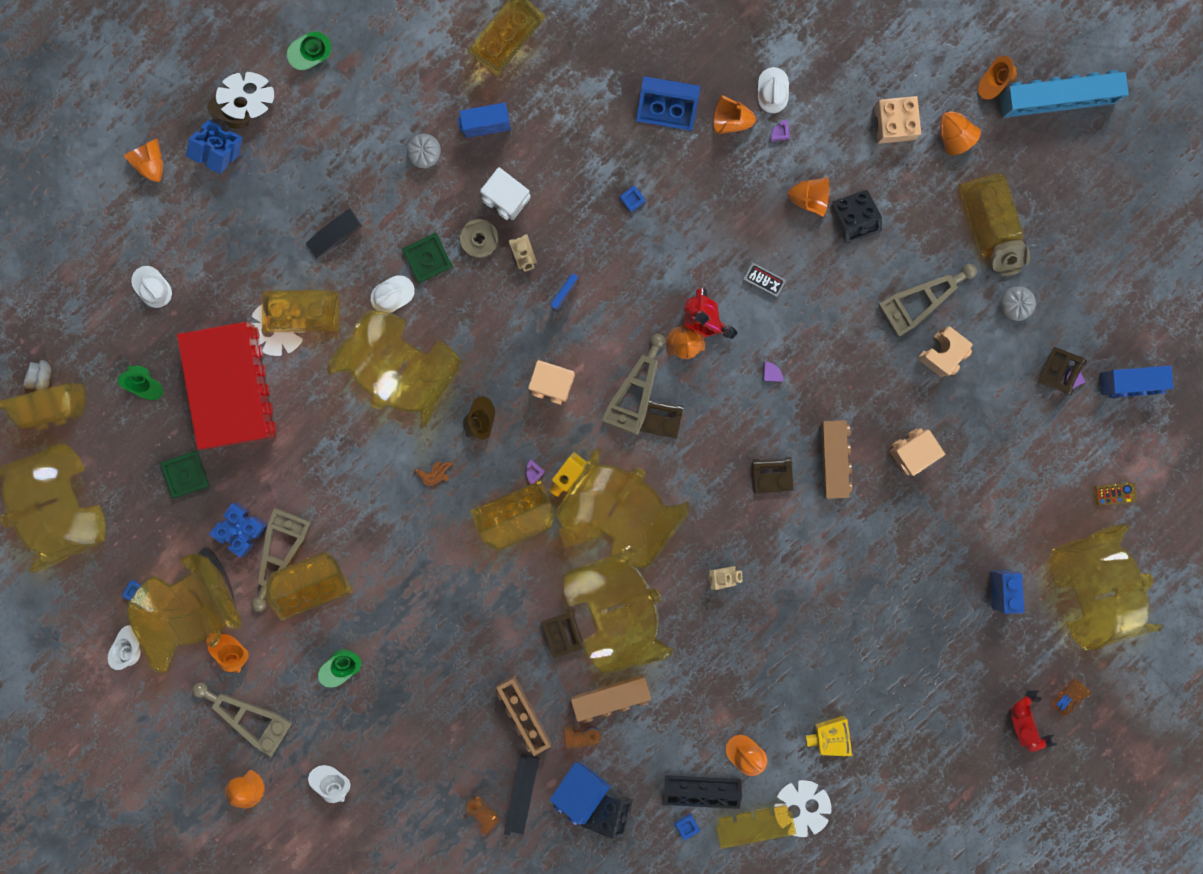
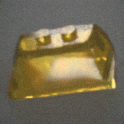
M507 0L470 45L467 52L497 77L546 16L528 0Z
M994 173L958 185L982 258L992 255L994 252L993 248L997 244L1023 240V230L1006 177L1001 173Z
M330 290L262 292L263 333L340 331V293Z
M67 383L1 400L0 410H4L9 419L21 429L30 430L36 428L37 431L48 429L50 424L55 423L56 426L67 424L69 419L81 417L86 406V389L84 384Z
M541 480L470 510L481 539L488 547L497 551L550 529L554 520L553 507Z
M326 552L271 573L266 585L267 601L281 621L353 592L351 584L334 557Z

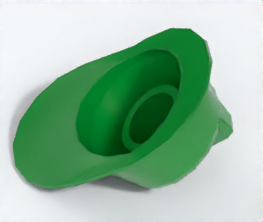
M309 32L289 45L287 49L288 62L298 70L309 69L329 57L332 46L331 42L321 32Z
M129 365L126 372L118 376L117 382L121 388L144 399L156 400L161 398L164 393L161 384L151 378L150 371L143 366Z
M339 649L335 651L330 659L320 667L318 680L323 686L330 688L343 684L360 670V657L351 650Z

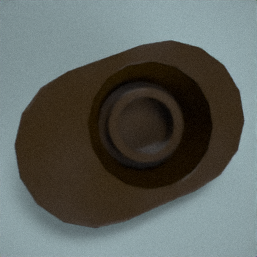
M216 96L208 102L207 108L209 113L213 117L224 121L230 128L240 129L249 125L251 117L247 110L244 119L229 116L221 110L229 102L218 104ZM236 98L233 102L238 108L247 105V101Z
M477 397L471 405L470 412L464 417L463 427L466 437L486 440L490 436L495 418V409L487 397Z

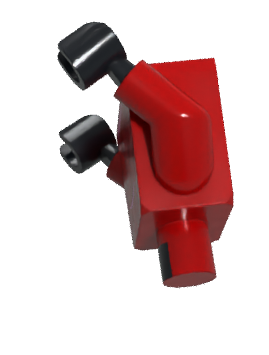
M697 289L696 296L686 300L684 327L704 337L723 333L724 337L733 339L738 334V331L733 326L727 328L720 321L718 304L707 297V289Z
M1039 690L1027 691V696L1016 702L1013 708H1010L1020 745L1025 746L1029 752L1057 745V743L1052 742V737L1055 735L1043 736L1041 739L1030 708L1032 702H1040L1042 700V697H1037Z

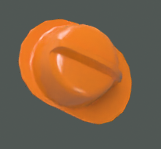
M999 56L983 75L978 85V93L981 98L986 100L993 99L1003 89L1015 83L1017 68L1010 57Z
M220 634L214 636L208 643L210 655L218 662L220 668L226 672L239 673L249 658L246 648L231 635Z
M736 735L729 739L726 744V755L742 773L748 776H755L764 771L767 766V756L751 738L745 735Z

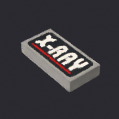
M755 263L751 264L743 279L776 298L786 282L785 279Z

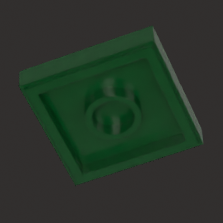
M433 233L402 248L419 284L453 268L437 233Z
M198 450L160 463L172 499L210 487Z

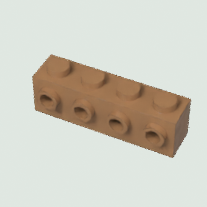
M847 420L821 422L823 494L826 499L850 498V493L853 491L852 482H849L852 465L848 463V455H851V445L847 442V436H850V425L847 424Z
M515 675L499 683L496 687V694L500 701H504L508 716L510 718L513 717L516 723L514 725L515 729L525 739L524 745L528 752L531 751L533 756L551 747V740Z
M645 675L571 696L577 722L582 721V723L594 720L593 717L599 715L601 718L610 716L612 711H627L630 709V706L635 704L643 706L648 704L649 700H652Z

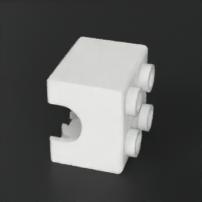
M501 168L494 172L481 189L483 196L481 199L491 209L496 207L498 214L505 220H508V218L514 220L531 198L529 190Z

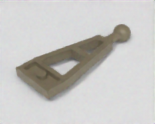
M966 264L962 268V272L954 277L947 275L899 292L881 302L878 306L897 337L916 327L958 288L957 283L965 278H974L977 274V268L973 264ZM946 282L949 288L936 299L930 287ZM923 291L931 305L912 321L899 299Z
M654 334L651 337L650 343L652 346L648 355L641 356L609 403L602 419L604 423L638 435L646 416L658 361L654 358L658 349L662 348L666 342L662 334ZM648 364L649 370L646 382L636 379L644 366ZM631 385L644 389L638 414L618 407Z
M274 508L267 526L258 584L261 585L258 597L251 601V607L254 611L261 612L266 608L265 597L268 590L274 589L305 540L311 521ZM274 529L297 538L284 560L270 555ZM268 562L280 566L271 581L265 579Z
M202 682L196 683L192 688V693L195 697H204L213 702L212 708L254 747L270 757L273 756L292 725L291 721L273 711L223 693L217 696L208 691L206 684ZM223 701L240 707L235 718L221 706ZM246 710L272 719L260 740L239 723Z

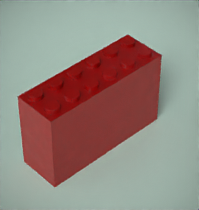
M241 322L177 334L197 449L208 450L274 438L275 433H277L276 423L272 422L271 417L273 406L268 400L270 389L269 385L265 383L264 376H267L265 365H262L261 361L263 350L258 345V339L260 338L258 327L248 322Z

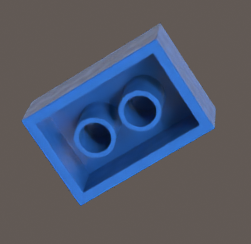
M1172 365L1100 372L1102 395H1109V398L1165 394L1167 389H1174Z

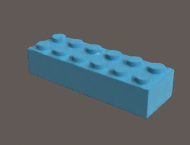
M1112 70L1104 75H1099V72L1088 74L1087 77L1072 75L1064 80H1061V77L1049 79L1048 82L1033 80L1030 81V84L1024 85L1022 82L1010 84V87L1006 88L999 96L1002 118L1116 104L1128 96L1129 93L1126 72L1119 73L1118 70Z

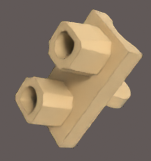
M526 234L516 240H509L518 268H523L525 272L534 269V264L537 261L528 235Z
M735 566L710 570L708 580L711 583V590L736 586V583L743 581L742 571H735Z

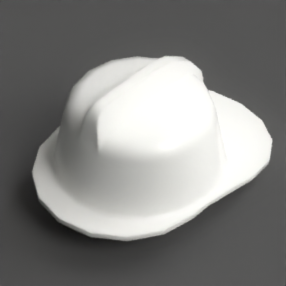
M772 67L764 70L759 77L758 101L761 108L766 112L778 113L787 105L789 81L788 76L783 70Z
M142 266L133 273L131 279L132 287L147 305L160 308L168 304L171 300L172 290L159 271L151 266Z
M404 276L389 278L373 289L371 293L372 306L376 311L386 314L399 309L412 300L414 296L413 283Z
M131 625L125 626L118 633L108 653V664L111 668L122 670L138 661L141 653L139 647L140 636L135 627Z
M318 766L310 772L308 777L311 788L329 803L344 802L345 796L350 790L349 779L331 766Z

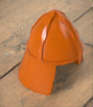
M723 95L718 99L713 116V129L716 135L743 131L752 127L756 122L755 114L747 106Z
M951 111L941 116V138L945 146V152L948 155L962 154L973 147L979 140L981 135L980 128L972 124L962 114Z
M158 138L123 155L140 175L151 181H161L164 163Z
M827 176L821 179L801 181L794 185L787 195L799 208L824 217L829 201V178Z
M684 325L676 327L669 333L666 339L668 355L676 354L682 359L695 357L700 351L705 350L704 336L684 327Z
M249 770L243 777L232 779L227 784L225 790L227 801L230 805L246 809L255 806L264 795L262 778L258 773Z

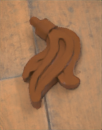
M438 461L434 464L430 473L414 469V471L423 480L425 485L432 486L442 480H449L448 475L444 473L453 463L445 462L439 467L442 461Z

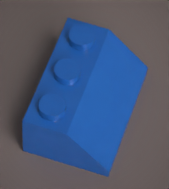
M644 76L636 121L693 131L700 86Z

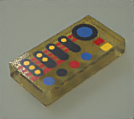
M1135 482L1095 486L1096 505L1137 501Z

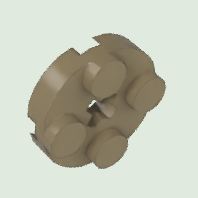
M482 219L468 222L460 235L462 248L471 257L475 258L490 256L497 249L499 242L496 228ZM477 234L485 236L481 244L474 242Z
M1022 240L1008 241L995 245L990 262L995 272L997 271L1003 276H1010L1019 273L1024 264L1027 266L1031 255Z

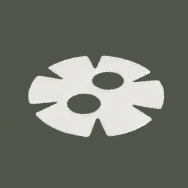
M246 72L245 80L243 81L240 73H236L222 81L230 89L218 87L216 100L218 104L229 102L221 109L229 116L244 119L247 110L250 117L254 118L268 110L261 102L273 103L274 90L273 87L262 88L269 81L259 74ZM247 83H253L256 85L257 90L252 94L244 92L243 86ZM237 97L247 99V105L242 108L236 107L233 102Z
M273 300V311L265 302L253 312L252 317L261 322L251 323L259 329L260 338L258 339V345L266 341L263 353L281 356L282 344L288 353L294 351L301 344L303 339L294 334V332L305 333V320L299 309L288 315L292 303L285 300ZM285 318L293 322V328L288 332H284L280 328V322ZM265 324L274 326L275 332L273 336L265 337L262 334L261 329Z
M799 780L798 792L792 783L786 785L779 792L777 797L786 804H775V816L781 828L792 822L788 830L789 834L797 837H807V826L810 827L814 834H817L827 825L828 819L821 816L820 813L831 814V802L825 790L814 795L818 784ZM810 799L816 800L819 804L818 810L814 813L808 812L805 808L806 802ZM790 805H797L800 808V815L797 818L788 816L787 809Z

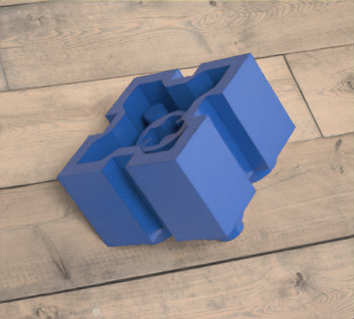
M208 120L201 126L200 132L196 131L189 138L186 157L197 163L205 162L207 163V168L221 174L228 167L229 161L233 162L239 156L243 137L230 130L225 132L222 130V126Z
M232 503L223 515L226 520L218 522L209 535L221 544L228 542L230 544L228 549L237 556L243 557L247 555L254 545L251 541L252 538H259L268 525L256 516L248 517L247 515L250 511L239 503Z

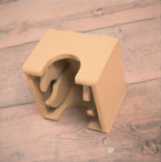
M917 96L878 100L874 105L875 117L878 119V144L912 141L921 135Z
M948 326L940 329L934 336L941 343L940 353L931 348L929 351L923 350L918 357L920 362L940 377L954 375L960 368L959 362L962 359H967L972 352L970 348L973 344Z
M538 360L529 385V390L532 391L531 395L541 399L547 396L550 397L551 402L561 405L562 401H567L575 373L574 371Z
M922 428L912 430L907 434L909 436L907 439L897 440L892 444L893 448L889 450L903 473L912 476L945 455L930 430H922Z

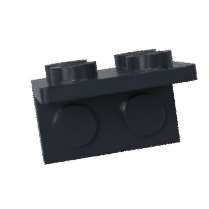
M868 190L832 202V206L843 226V238L846 244L882 231V216Z
M605 794L586 824H581V826L611 839L624 837L633 799L628 797L615 798Z

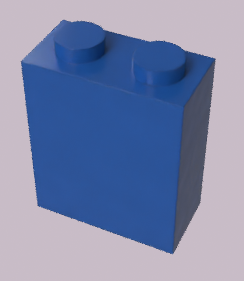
M506 103L459 111L460 117H457L461 133L465 134L466 138L511 130Z
M1012 570L990 571L992 609L1004 614L1024 613L1022 573Z
M575 762L550 798V801L558 812H564L568 815L567 819L575 825L586 824L611 786L586 765Z

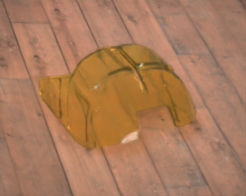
M370 309L355 325L349 338L344 340L330 359L327 366L328 374L350 371L355 381L363 390L373 396L370 403L374 408L383 409L388 405L400 411L420 412L421 422L419 427H426L443 394L459 373L463 362L457 353L442 341H437L429 354L420 351L402 340L401 336L406 325L404 319L388 312ZM404 361H407L408 363L405 366L403 372L401 373L400 377L397 378L396 375L398 374Z
M65 443L55 444L28 457L0 465V476L5 477L2 490L7 511L1 515V523L5 528L13 527L22 542L37 553L32 566L28 569L29 572L37 573L67 560L71 555L85 552L105 541L106 524L101 507L95 505L81 508L73 492L69 478L83 472L85 468L77 453ZM55 498L58 499V501L55 503L49 504L41 508L38 507V505L41 503L47 502Z
M594 449L577 481L559 504L556 517L561 526L575 537L581 535L587 524L594 526L614 539L610 552L612 559L628 566L646 568L661 553L669 538L673 537L687 518L690 510L689 502L665 506L660 496L643 482L646 476V472L643 469L634 468L627 472L611 465H598L601 449ZM617 500H619V503L617 504L611 517H609L608 514L612 509L614 503Z
M1125 523L1110 526L1090 534L1089 537L1070 541L1052 550L1050 572L1053 584L1056 588L1073 587L1075 589L1083 618L1068 622L1067 625L1073 639L1086 651L1098 650L1125 639L1159 632L1164 627L1163 624L1147 623L1150 614L1147 590L1153 586L1154 581L1150 573L1141 574L1132 556L1120 546L1125 533L1130 529V526ZM1115 591V595L1097 600L1095 598V596Z
M633 547L598 562L571 569L569 572L564 573L563 591L568 606L586 602L593 616L597 632L584 639L582 643L588 657L601 673H612L635 665L642 666L661 661L673 655L675 651L674 648L668 647L656 639L659 620L655 604L661 601V594L655 588L650 589L639 570L628 563L632 555L637 552V549L633 550ZM625 603V606L608 612L607 608Z
M192 553L180 559V562L190 570L191 573L172 585L153 576L138 588L128 603L127 614L132 630L150 664L149 668L158 673H166L168 671L169 663L177 645H190L206 640L207 645L214 648L218 645L221 631L224 628H241L242 622L239 611L235 606L223 576L213 563L202 555Z

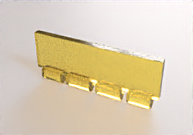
M787 805L773 807V815H771L770 808L755 811L756 818L753 819L751 812L736 814L737 822H733L732 815L719 818L720 825H717L721 849L795 835L796 830L792 811H788Z

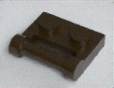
M1053 347L1038 383L1059 390L1067 395H1072L1074 391L1072 388L1087 359ZM1069 361H1074L1075 364L1066 385L1060 384Z
M650 398L640 432L677 439L684 405L651 401L652 399ZM652 408L676 413L675 419L649 414V410Z
M791 456L785 457V459L752 460L755 494L794 491ZM785 466L786 472L760 474V468Z
M574 610L541 621L554 658L586 647L574 617L576 616ZM563 620H568L575 640L573 645L569 643L562 623Z

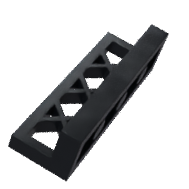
M525 754L520 756L504 835L510 836V832L524 835L539 757Z
M665 775L663 805L740 809L742 799L741 779ZM668 796H677V798H668ZM729 799H735L736 802H731V801H727V800H729Z

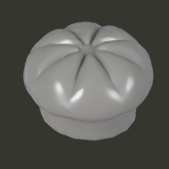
M423 133L414 136L407 146L409 161L419 168L433 166L441 154L439 142L430 134Z
M1022 286L1008 289L1001 299L1002 311L1011 320H1025L1035 310L1036 300L1033 293Z
M40 360L39 363L29 362L23 388L33 389L36 394H42L48 389L51 367L47 361Z

